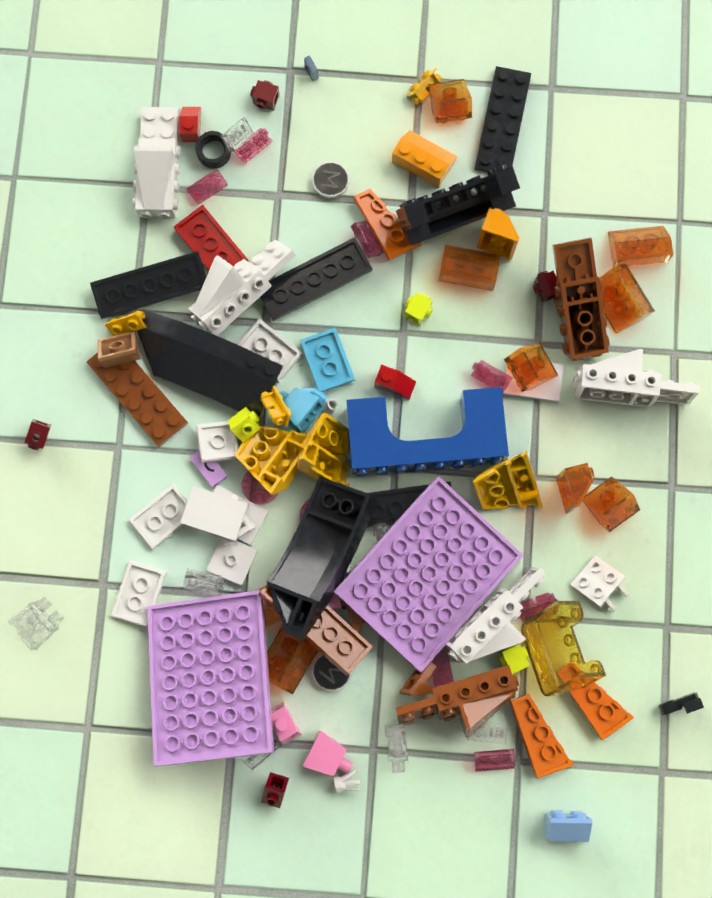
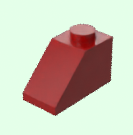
M182 107L179 116V135L181 141L196 142L200 137L201 107Z
M381 364L374 387L410 400L416 381L396 369Z

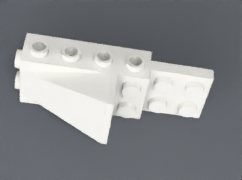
M141 108L140 139L138 140V145L134 147L136 161L134 172L137 174V179L133 182V189L136 192V198L132 200L133 209L136 210L139 217L176 218V210L179 208V201L177 199L179 181H177V176L180 175V164L178 163V157H181V147L178 146V108Z
M277 240L267 244L266 248L260 254L255 255L251 262L243 259L236 263L234 267L217 255L214 258L197 301L188 308L193 314L190 317L204 331L208 330L217 336L272 286L268 280L296 255L291 249Z
M642 349L591 365L583 364L581 370L577 371V375L573 379V388L576 389L575 399L651 408L655 401L690 405L699 394L700 386L693 385L691 382L674 383L673 380L661 381L660 373H655L653 370L642 371Z
M532 567L509 591L498 589L445 645L450 650L448 654L458 663L463 662L467 664L472 660L523 642L526 638L509 621H514L521 615L520 610L523 606L518 601H523L530 594L529 590L533 586L537 587L544 580L542 577L546 573L541 568Z

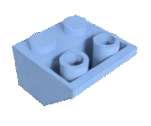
M551 810V814H545V839L547 841L589 842L592 819L583 811H571V814H566L561 810Z

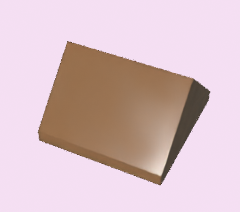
M135 331L98 340V361L104 368L141 359Z

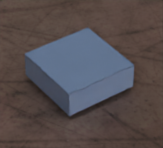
M310 55L305 57L304 68L311 80L319 79L318 69Z

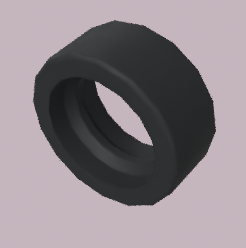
M208 131L202 134L196 141L195 150L198 160L202 165L207 168L216 169L227 164L231 157L229 140L224 134L218 131ZM211 141H219L224 146V153L215 159L206 158L202 151L204 145Z

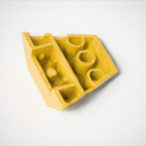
M323 413L313 426L304 444L297 469L318 481L320 476L349 486V483H346V471H349V465L346 464V454L349 453V429L329 414Z
M260 426L261 429L246 439L234 455L271 495L286 490L298 473V461L310 432L304 434L297 433L296 430L289 432L274 427Z
M526 451L490 467L473 480L483 510L507 509L509 506L525 508V506L531 505L543 508Z

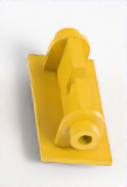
M437 68L431 71L429 69L421 75L422 80L419 83L415 82L408 89L410 93L406 97L412 96V101L415 104L422 103L430 94L425 88L427 87L432 92L441 83V76L434 73Z
M137 310L128 316L112 318L111 321L104 323L112 336L146 328L142 321L145 318V314L143 311Z
M273 386L270 393L263 392L261 394V401L266 409H270L268 413L274 424L279 426L284 423L285 427H288L291 411L283 402L282 395Z

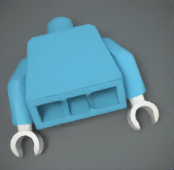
M296 387L290 393L286 391L280 392L283 402L291 411L288 427H285L283 423L284 429L289 432L296 430L297 433H304L324 409L325 404L328 411H334V408L329 405L330 402L338 405L336 399L329 400L327 395L316 388L299 389Z

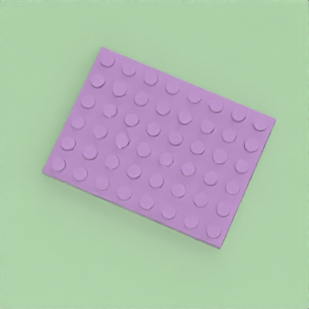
M437 476L345 577L334 593L413 667L422 672L522 558L523 554L443 479Z
M261 590L147 606L154 767L274 753L263 599L258 595Z

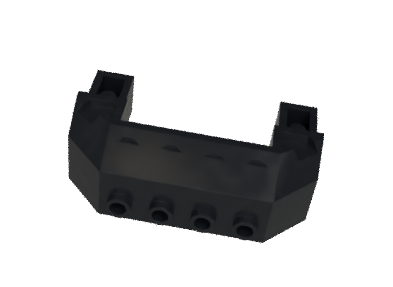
M506 164L487 172V177L481 178L479 175L467 180L465 185H463V182L448 187L449 191H446L444 188L432 193L430 198H428V195L417 199L413 198L399 205L400 209L396 210V214L410 246L486 218L489 208L505 211L516 207L512 191L520 189L513 166L507 168ZM471 189L476 190L475 196L471 195ZM455 195L459 197L458 202H455L453 199ZM437 202L442 203V207L440 209L436 206Z

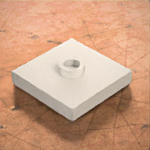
M228 422L196 425L201 463L237 459L234 454L239 449L237 436L231 431Z
M220 538L207 571L243 586L258 550L238 541H234L226 546Z

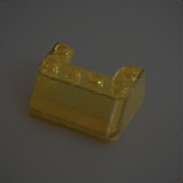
M557 601L524 621L521 626V634L526 638L524 643L540 691L544 696H556L581 689L606 676L600 661L590 660L585 663L573 627L582 621L584 615L580 601Z

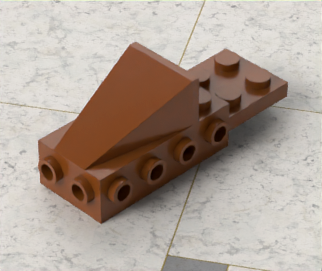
M592 238L552 244L557 275L556 287H554L556 298L553 299L558 317L561 318L562 322L559 329L561 336H564V343H562L564 355L566 354L573 361L583 360L584 357H599L603 353H609L608 346L610 342L606 334L607 320L603 311L605 304L601 296L602 283L596 273Z
M507 665L432 688V697L396 707L399 725L404 724V726L411 725L417 719L423 718V720L434 717L436 713L439 721L444 720L447 722L454 720L455 716L458 715L465 737H470L507 702L515 698L516 691H518L517 686H519L516 674L512 675L510 666Z

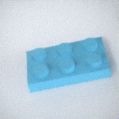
M336 327L300 340L319 391L325 392L355 381Z

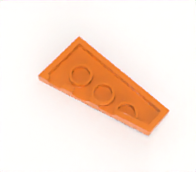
M371 189L354 196L353 200L389 261L422 245L419 242L410 246L404 236L398 217L386 208V205Z
M570 662L556 672V675L600 740H604L635 718L623 709L616 700L612 699L603 688L599 687L574 662Z
M528 694L510 700L509 702L535 778H541L574 766L571 759L564 752L565 750L555 738L552 729L543 719V715L531 696Z

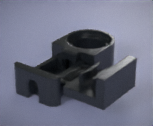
M697 692L658 705L662 715L676 712L683 707L686 714L704 708Z

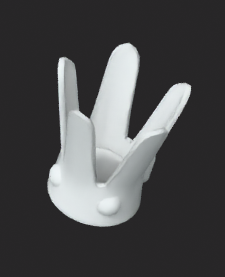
M357 770L342 777H335V785L330 786V788L335 787L337 793L346 790L361 791V789L353 788L360 784V780L345 781L354 776Z

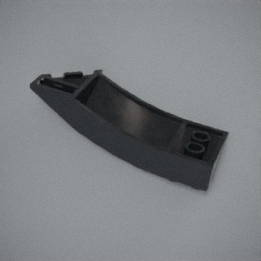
M142 310L145 314V318L142 321L146 328L137 330L153 376L201 394L238 412L246 407L250 412L254 411L260 417L264 408L261 394L272 391V387L283 365L194 326L154 312Z
M319 476L303 517L286 551L270 578L266 581L268 588L271 590L276 610L281 617L285 633L304 640L327 607L357 551L377 503V499L371 494Z

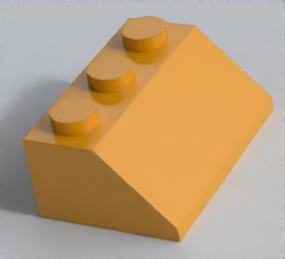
M411 130L401 137L392 152V162L437 187H440L458 157Z
M489 208L477 248L512 260L519 236L508 214H505L500 209Z

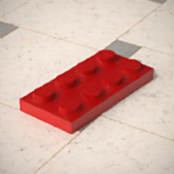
M201 205L173 226L193 252L199 251L202 264L208 271L217 255L233 267L243 259L249 262L204 205Z

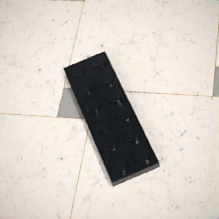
M496 66L474 170L489 172L505 164L507 168L513 166L531 73Z
M354 237L269 280L272 286L260 298L272 320L275 321L371 272L373 268Z
M199 251L90 282V286L100 318L105 319L200 291L205 282L206 273Z

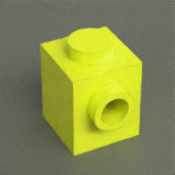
M415 293L413 297L410 296L405 304L407 309L405 310L404 317L421 325L425 317L429 318L433 311L430 297L423 293Z
M246 407L228 420L231 431L242 442L261 429L258 415L254 411L250 412Z
M520 644L510 646L500 652L501 657H499L502 667L509 665L512 674L530 666L527 657H529L528 652Z

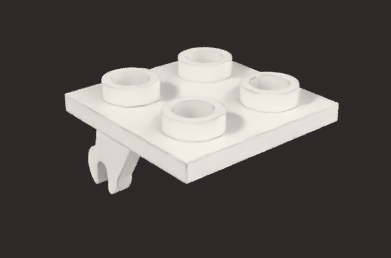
M597 556L589 562L571 583L573 588L600 607L605 604L613 612L617 608L608 599L612 592L617 589L625 597L629 595L628 591L621 584L626 577Z

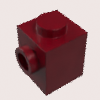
M258 80L250 93L253 104L256 107L270 110L275 109L280 95L279 86L273 85V83L266 80Z
M554 270L539 273L534 281V292L536 295L539 294L542 303L556 298L554 287H556L557 275H555Z
M32 419L24 443L34 450L43 449L51 424Z
M270 772L261 803L280 808L289 778Z

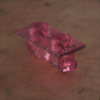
M260 128L233 151L244 163H247L273 140L268 136L269 133L265 128Z
M480 360L479 363L475 362L472 366V369H474L471 374L472 377L492 388L502 387V394L513 378L483 360Z
M547 592L536 596L537 604H534L532 598L519 602L523 606L520 610L521 622L525 620L531 621L542 614H551L558 609V600L555 599L554 594Z

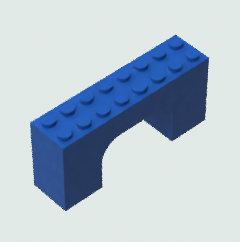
M502 387L463 390L460 396L462 430L453 437L404 441L396 438L388 427L385 397L346 400L352 474L357 475V477H367L368 473H376V476L387 475V472L395 471V474H404L406 470L425 472L427 468H433V471L445 470V467L451 466L452 469H462L464 465H471L472 468L482 467L486 463L494 466L506 460L509 456Z

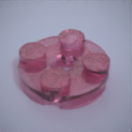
M247 471L241 482L242 492L247 500L259 505L269 504L274 501L279 493L271 495L266 489L262 490L260 488L257 490V479Z

